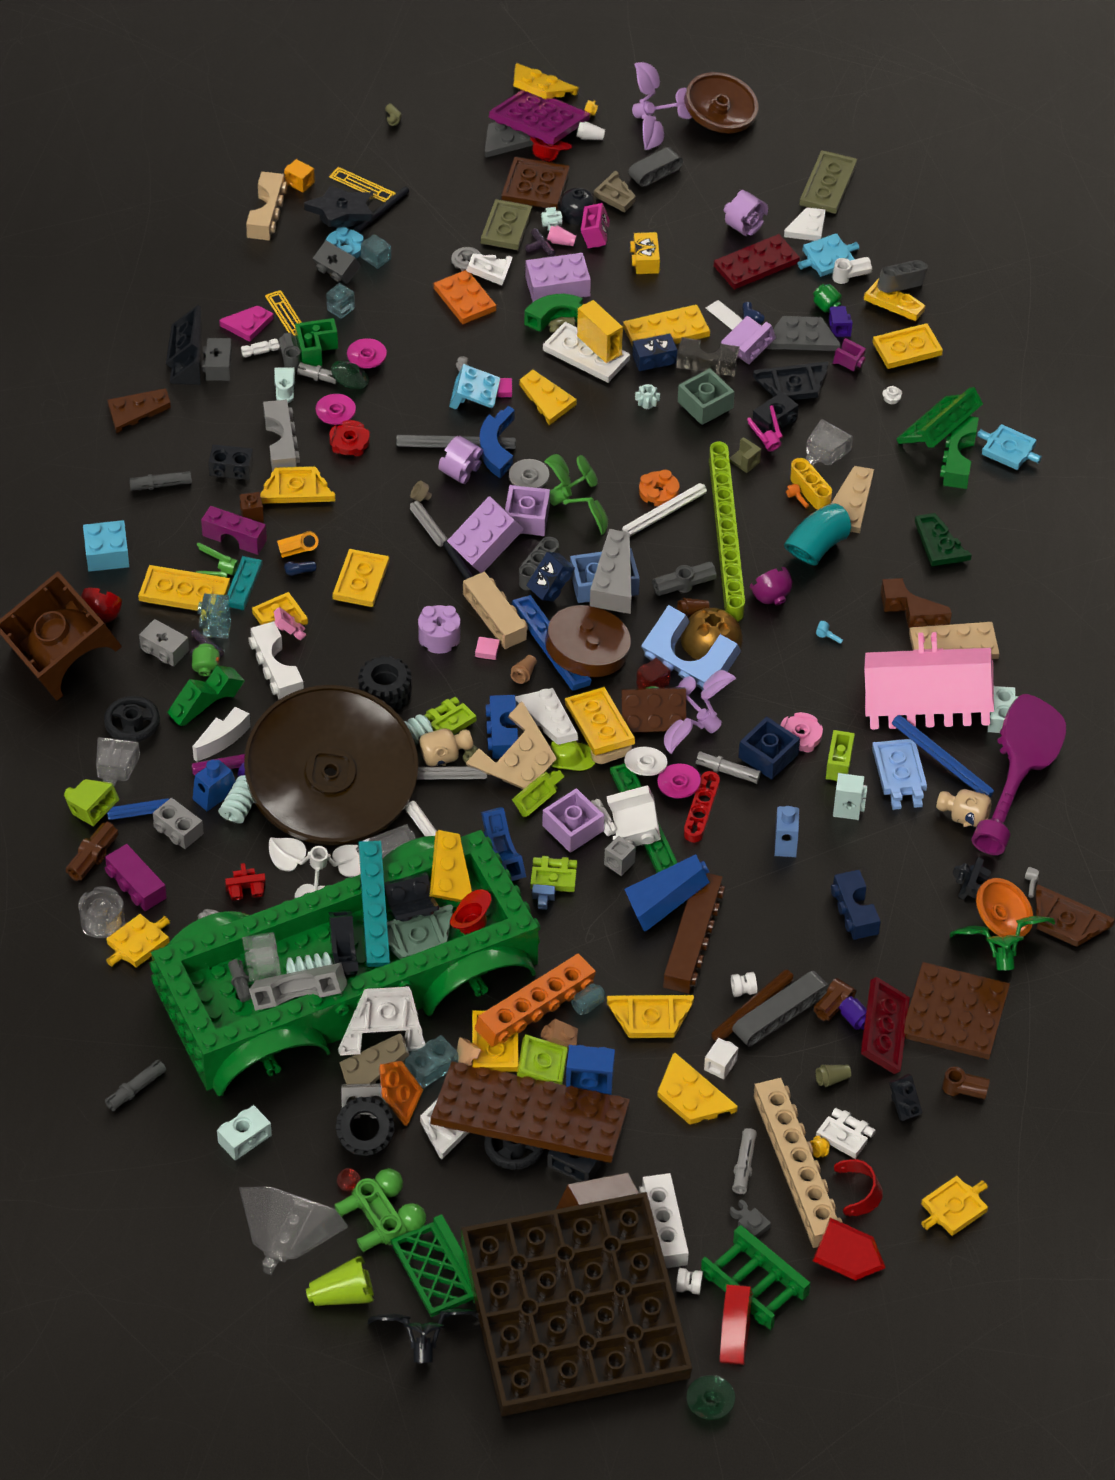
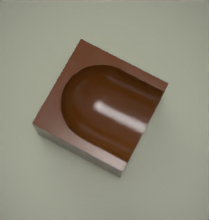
M59 571L0 619V635L56 701L63 696L61 692L62 678L69 666L77 658L99 647H108L115 652L122 647L104 622Z

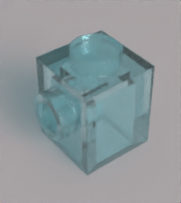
M374 234L361 243V258L378 269L391 260V245Z

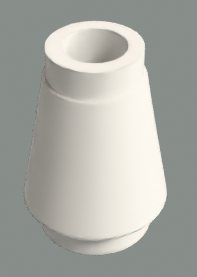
M586 121L584 123L580 122L577 137H581L583 140H603L605 129Z

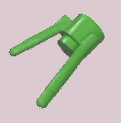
M197 543L200 551L219 559L218 569L221 572L196 571V573L225 578L228 577V574L234 576L238 568V560L225 556L206 545Z

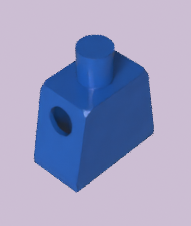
M210 760L207 762L206 767L195 775L193 800L204 810L209 811L223 801L232 789L236 780L231 769L220 760Z

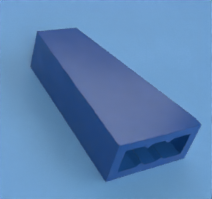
M696 854L625 888V892L644 931L650 929L710 883L706 876L710 872L705 862H700Z

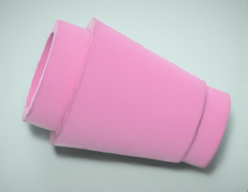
M557 225L556 227L551 226L547 240L551 241V244L574 246L577 235H573Z

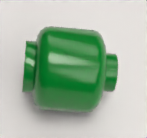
M822 284L813 293V302L824 313L830 312V307L842 305L840 303L842 299L841 293L831 284Z

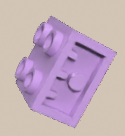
M746 316L721 343L744 362L750 364L776 337L772 325L768 322L761 326L749 316Z

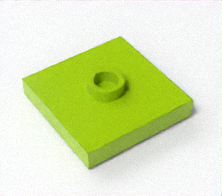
M525 1034L522 1041L517 1076L562 1084L568 1047Z

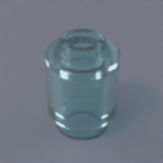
M591 983L574 995L571 1004L578 1014H588L605 1001V992L600 985Z

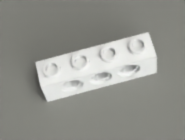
M671 1174L643 1177L639 1193L647 1192L666 1268L688 1265V1248Z

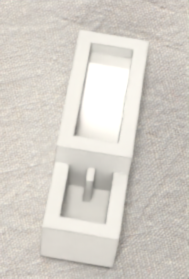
M234 707L224 721L215 718L192 746L194 760L206 759L237 741L250 728L249 713Z

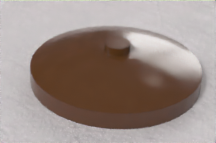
M720 72L700 74L691 80L685 92L684 101L689 114L699 124L716 132L736 133L743 131L751 126L758 112V101L752 89L740 79L729 74Z

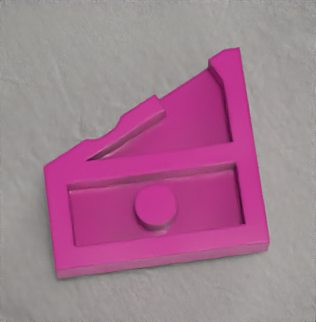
M257 305L222 318L220 326L250 342L274 319L272 312Z

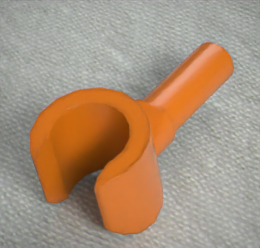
M799 485L787 486V496L789 498L796 496L801 504L808 508L809 504L800 494Z

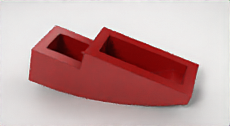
M727 1285L720 1363L744 1365L752 1290L749 1286Z

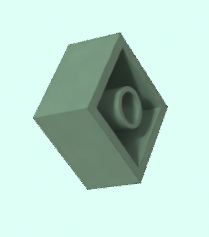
M709 368L678 385V402L703 425L733 409L735 391Z

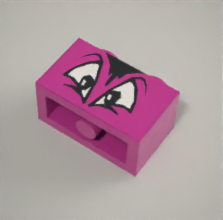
M603 203L584 207L581 233L588 248L606 245L610 220Z

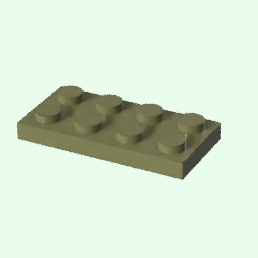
M821 150L802 193L799 205L824 209L826 212L836 214L857 166V159Z

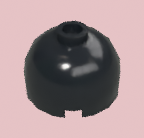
M584 188L567 190L559 202V211H561L563 221L573 225H581L584 207L595 205V197Z

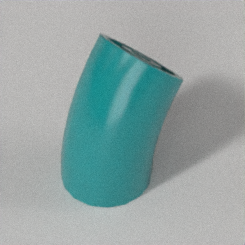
M831 503L818 509L795 528L784 543V547L796 558L808 564L817 565L831 547L849 536L851 520L848 512L837 503Z

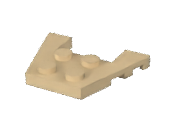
M520 702L509 714L508 718L524 731L523 734L497 762H494L482 750L478 749L466 762V765L524 789L537 777L545 773L557 758L523 702Z

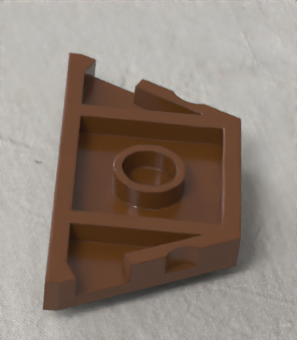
M1041 885L1036 887V916L1055 919L1054 925L1047 921L1036 923L1038 930L1077 947L1114 925L1115 918Z

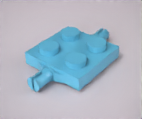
M837 233L803 245L802 250L807 259L799 261L798 266L801 270L811 266L818 272L820 277L831 274L837 259L855 260L850 252L859 250V245L857 242L846 245Z
M1001 424L991 434L980 429L977 437L987 441V444L982 449V455L1018 470L1027 459L1037 464L1041 461V455L1031 452L1036 446L1037 440Z

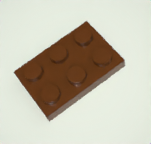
M685 687L621 689L622 717L631 732L667 731L676 721H684L686 719Z

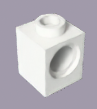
M718 1038L705 1056L704 1070L724 1080L737 1061L738 1047L730 1041Z

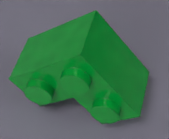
M334 318L295 324L296 340L300 349L302 363L312 366L322 365V351L338 349V334Z

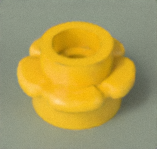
M588 100L584 111L590 113V117L591 115L595 116L598 108L595 100Z
M817 1135L810 1141L814 1157L823 1158L829 1154L830 1145L827 1139Z

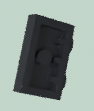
M427 872L384 883L388 908L395 920L401 922L409 921L413 916H429L434 914V911L439 910V905L435 899L430 897V882Z

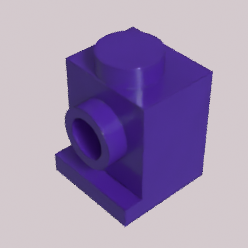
M846 306L830 307L829 325L835 337L851 336L853 322L850 314H847Z

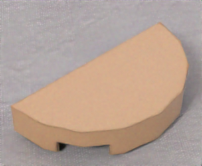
M459 1037L457 1060L471 1066L473 1058L478 1059L481 1049L469 1040Z

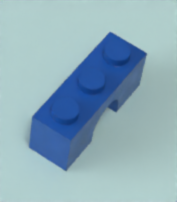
M515 695L490 696V704H486V717H490V721H487V734H491V738H487L488 751L492 750L493 759H500L518 739L517 728L504 727L506 725H516L508 718L509 714L516 708Z

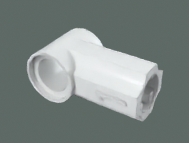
M868 257L855 260L839 258L835 261L832 278L838 284H845L851 277L869 274L872 272L871 261Z

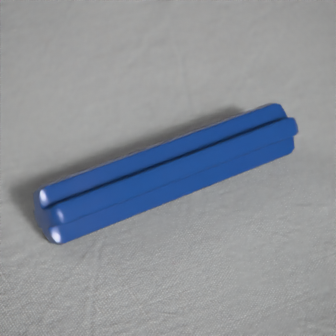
M169 799L113 806L107 812L108 820L153 814L155 810Z

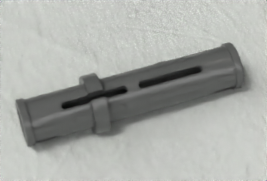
M190 471L162 475L147 474V476L129 478L131 491L139 489L154 490L157 487L192 484Z
M156 1060L131 1081L120 1085V1089L105 1099L108 1108L115 1111L124 1102L131 1101L141 1089L166 1072L164 1064Z

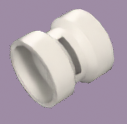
M748 972L743 976L739 974L731 975V988L734 997L742 996L744 993L749 995L757 994V981L754 972Z
M679 1268L676 1291L684 1292L687 1290L691 1291L692 1294L700 1295L703 1271L695 1270L694 1272H689L685 1268Z

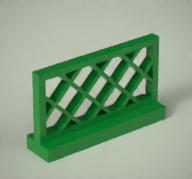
M975 387L968 388L961 395L945 396L896 438L898 444L925 442L928 448L936 446L983 405Z
M442 1214L434 1217L432 1223L422 1226L420 1229L391 1239V1245L431 1317L438 1315L441 1310L452 1309L472 1300L475 1303L464 1253ZM430 1231L434 1235L432 1243L420 1240L423 1234ZM410 1242L414 1245L411 1252L402 1250L399 1244ZM418 1245L430 1248L427 1257L415 1253ZM433 1250L444 1253L443 1261L430 1258ZM412 1259L424 1262L421 1270L411 1268L410 1263ZM428 1263L440 1267L437 1275L425 1272ZM444 1268L454 1271L453 1280L441 1277ZM422 1277L434 1280L431 1289L420 1285ZM438 1282L450 1285L447 1294L435 1290ZM457 1287L463 1289L466 1295L455 1297L451 1293L453 1288ZM432 1296L445 1299L442 1305L435 1308L430 1303Z

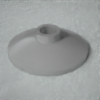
M523 459L511 466L509 479L514 486L541 488L549 480V470L544 463L538 460Z

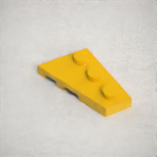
M878 280L864 295V300L873 305H878L890 312H895L914 321L925 310V305L910 294H903L901 291L887 293L877 288Z
M438 830L435 833L430 897L461 902L466 895L472 892L460 834Z

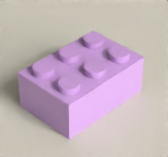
M583 253L526 260L525 277L532 302L552 294H570L578 297L590 296L591 279Z
M489 496L447 542L475 569L482 573L524 528Z

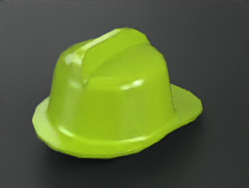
M554 741L551 742L550 748L557 758L551 765L553 768L585 771L594 766L595 762L592 760L591 748L588 745L577 743V741L559 745Z

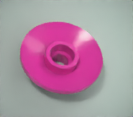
M370 338L359 339L353 342L347 350L348 360L360 368L379 366L384 362L387 355L385 346L381 342Z
M342 394L324 396L316 405L318 418L325 423L333 425L343 424V421L351 420L356 412L354 401Z
M687 764L667 766L659 774L657 780L661 792L672 798L691 796L699 789L701 784L698 771Z

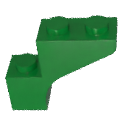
M217 665L206 682L189 679L167 713L179 726H185L214 701L223 697H234L245 680L234 668Z

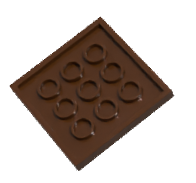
M922 962L906 1016L905 1039L989 1060L1010 983Z

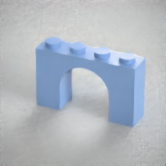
M668 605L641 645L645 652L644 655L651 661H660L661 665L669 671L674 669L679 672L678 675L683 679L688 676L693 677L696 680V686L704 690L703 685L712 674L719 670L728 672L741 650L737 643L720 634L704 657L696 661L681 660L675 655V645L690 621L686 614Z

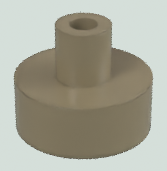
M421 480L414 485L410 497L419 502L423 499L430 500L432 494L428 492L429 485Z

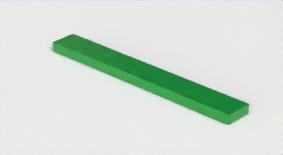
M625 764L610 767V773L620 793L642 787L637 775L631 772ZM659 822L661 840L654 841L651 844H644L657 873L678 863Z

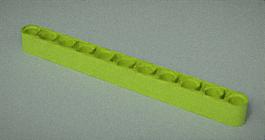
M717 441L710 446L709 465L724 607L726 612L731 614L737 621H740L744 617L745 596L729 451L727 444Z

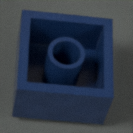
M766 716L740 741L738 758L756 770H760L762 774L772 780L799 755L800 738Z

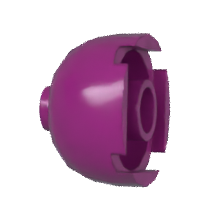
M781 567L783 571L779 572L776 568L755 579L757 584L754 586L752 583L750 584V589L757 600L764 604L775 603L776 606L787 600L786 596L790 594L792 589V579L786 567Z

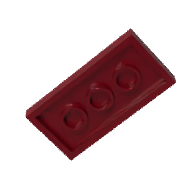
M777 234L714 260V267L735 290L797 264L800 257L781 235Z
M875 977L870 980L861 1054L896 1074L901 1071L905 1041L904 1029L910 997L880 978Z

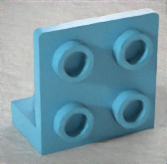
M463 364L455 380L449 407L457 410L459 404L464 403L465 399L493 408L500 378Z

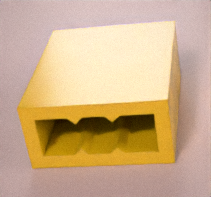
M594 300L579 307L577 337L605 363L621 356L623 327Z

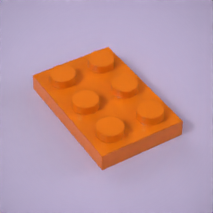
M466 270L434 283L435 291L462 324L496 311V304L472 274Z

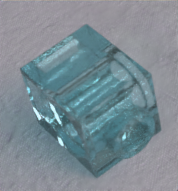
M338 283L326 293L327 310L342 319L355 309L354 291L341 283Z

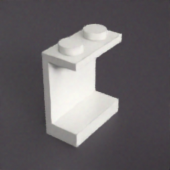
M649 786L607 796V803L613 813L614 824L617 828L615 831L616 836H613V840L620 836L634 846L651 844L654 841L661 840L655 800Z

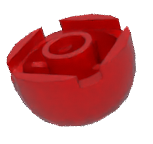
M85 588L81 594L82 599L104 624L112 622L121 610L122 599L108 591L106 595L99 593L100 589Z

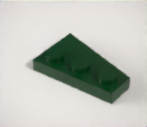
M935 513L915 516V524L931 567L971 560L972 554L968 550H964L961 542L949 533V528Z

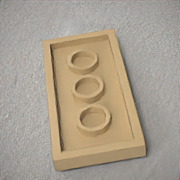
M992 622L910 627L909 635L913 650L919 649L918 633H923L925 636L924 649H932L931 635L932 632H937V649L991 648L992 659H999V649Z

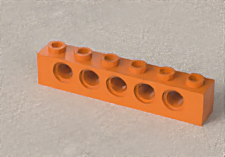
M578 953L480 1014L477 1018L475 1030L491 1047L499 1043L503 1044L514 1033L522 1032L533 1021L538 1022L544 1014L549 1011H555L566 1000L571 1001L582 990L586 991L591 988L596 971Z

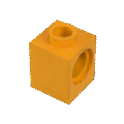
M297 159L284 169L287 185L303 193L315 182L314 168Z

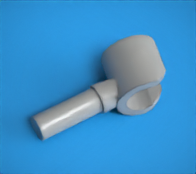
M1028 867L1025 874V879L1030 880L1029 898L1034 897L1035 885L1039 875V870Z

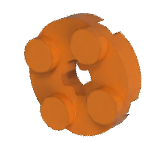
M669 470L654 471L641 476L639 495L644 502L648 503L649 501L654 503V506H660L679 495V482Z

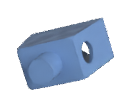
M777 807L774 856L796 857L799 832V808ZM783 835H790V840H783Z

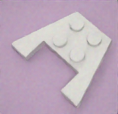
M410 988L364 989L338 1048L340 1055L361 1054L362 1033L406 1030L405 1043L408 1051L426 1050V1043L423 1039V1032L419 1024Z

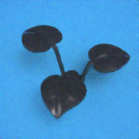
M453 1308L439 1311L441 1315L438 1324L410 1323V1316L391 1313L372 1316L367 1320V1325L376 1320H396L404 1323L410 1338L411 1348H414L413 1362L429 1363L433 1362V1349L436 1348L440 1329L445 1328V1325H442L445 1318L461 1314H470L478 1319L479 1317L476 1310ZM412 1329L421 1333V1337H416V1342ZM435 1330V1333H434V1336H433V1339H432V1342H431V1338H430V1337H426V1335H427L428 1333H430L431 1331Z

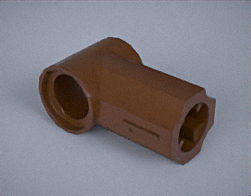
M835 978L829 985L826 994L814 1006V1012L821 1020L829 1021L840 1010L839 1006L846 998L850 996L855 997L856 989L839 978Z
M953 1066L948 1068L945 1073L942 1089L950 1096H956L961 1093L985 1099L990 1079L966 1074L963 1069Z

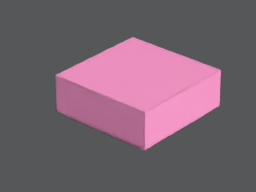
M479 637L475 657L496 660L500 640Z

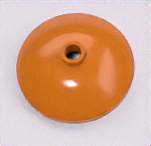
M1002 878L989 879L977 891L976 903L980 917L985 925L999 936L1015 935L1018 925L1016 920L1033 916L1032 907L1025 894L1008 880ZM1033 924L1023 926L1019 936L1028 934Z

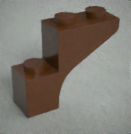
M903 578L882 579L881 597L884 612L905 610L908 629L910 627L950 625L952 613L948 606L913 595L905 587Z

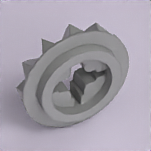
M462 247L453 252L451 261L455 269L460 268L461 271H464L470 262L467 260L471 259L472 254L481 253L471 247Z

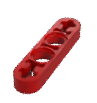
M713 771L702 774L700 787L695 793L684 826V837L689 842H699L704 836L720 782L719 775ZM709 780L712 781L710 789L707 788V783L709 782ZM706 795L710 797V800L706 802L701 801L699 797ZM696 812H702L705 814V816L703 818H697L693 814ZM694 825H696L697 831H695V833H691L693 831Z

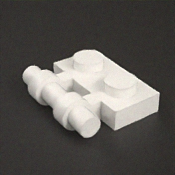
M835 1108L832 1116L837 1118V1120L828 1116L816 1132V1136L819 1135L821 1138L827 1139L829 1145L856 1159L868 1141L864 1134L872 1138L876 1130L870 1127L866 1121H859L852 1117L848 1111H841ZM846 1124H848L849 1126L855 1128V1130H853V1129L847 1127Z

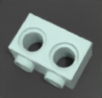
M994 686V712H990L988 732L1000 733L1009 707L1019 697L1015 696V687Z

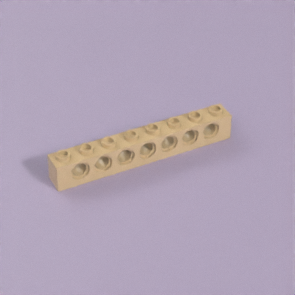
M781 1078L757 1083L754 1087L755 1102L813 1248L819 1246L829 1218L842 1222V1220L837 1218L835 1214V1202L832 1198L829 1199L827 1182L825 1179H821L820 1165L817 1160L814 1161L812 1145L810 1141L807 1142L805 1139V1128L803 1123H799L797 1119L798 1111L796 1105L791 1104L788 1086H784Z

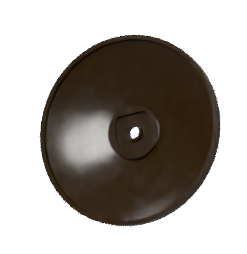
M319 685L286 695L262 714L253 727L247 741L244 770L247 787L254 803L261 813L277 828L306 842L321 845H344L362 841L378 834L401 815L415 789L418 774V756L415 742L407 725L385 702L356 688L339 685ZM333 768L337 773L329 776L325 773V770Z

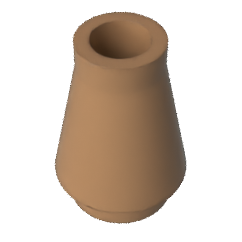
M527 655L523 660L511 668L510 674L513 681L519 684L529 681L534 666L537 664L536 658L532 655Z

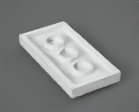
M564 322L543 344V351L607 383L630 360V354L622 350L621 356L605 363L577 337V327L567 322Z

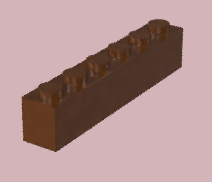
M707 873L706 876L710 883L688 899L664 973L663 988L689 994L692 985L696 986L699 974L696 971L697 968L702 967L704 960L702 951H707L709 944L707 935L713 932L715 920L712 919L713 916H718L720 909L718 900L719 898L723 899L725 893V886L722 885L723 876Z

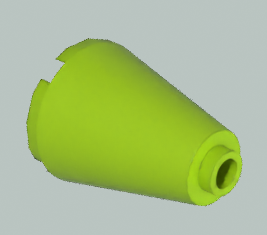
M355 1257L311 1281L309 1288H306L309 1302H314L315 1306L374 1302L372 1297L374 1293L368 1270H363L362 1264H365L363 1257Z

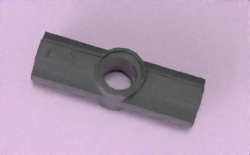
M706 562L693 567L681 565L673 573L653 578L652 584L656 595L659 596L677 590L689 592L692 590L693 585L716 579V571L712 562Z

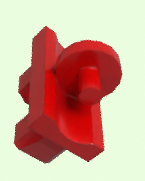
M245 863L240 864L241 870L233 871V878L225 879L226 891H229L232 901L243 899L242 889L251 888V895L254 898L263 897L265 873L255 874V869H246Z

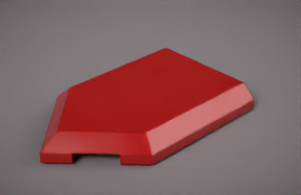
M829 1218L812 1260L813 1262L853 1280H858L886 1268L873 1236L833 1218Z

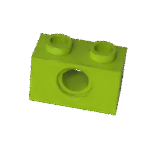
M833 730L826 779L837 781L838 773L849 774L855 733Z

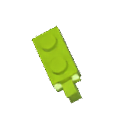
M560 770L552 771L550 774L548 772L541 774L512 799L523 817L529 816L557 792L555 784L564 778Z

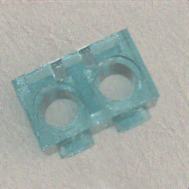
M204 593L203 601L198 604V614H201L199 628H203V637L228 638L231 626L229 595Z
M440 1035L436 1039L429 1040L421 1049L411 1052L410 1056L405 1059V1066L424 1089L448 1072L451 1061L458 1062V1052Z

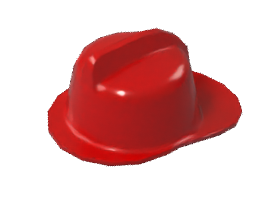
M530 137V140L533 142V154L547 162L556 159L560 150L572 148V145L566 142L558 141L555 144H547L539 138Z
M481 889L466 895L451 916L450 925L453 928L459 929L465 935L484 928L487 924L486 911L492 901L491 894Z

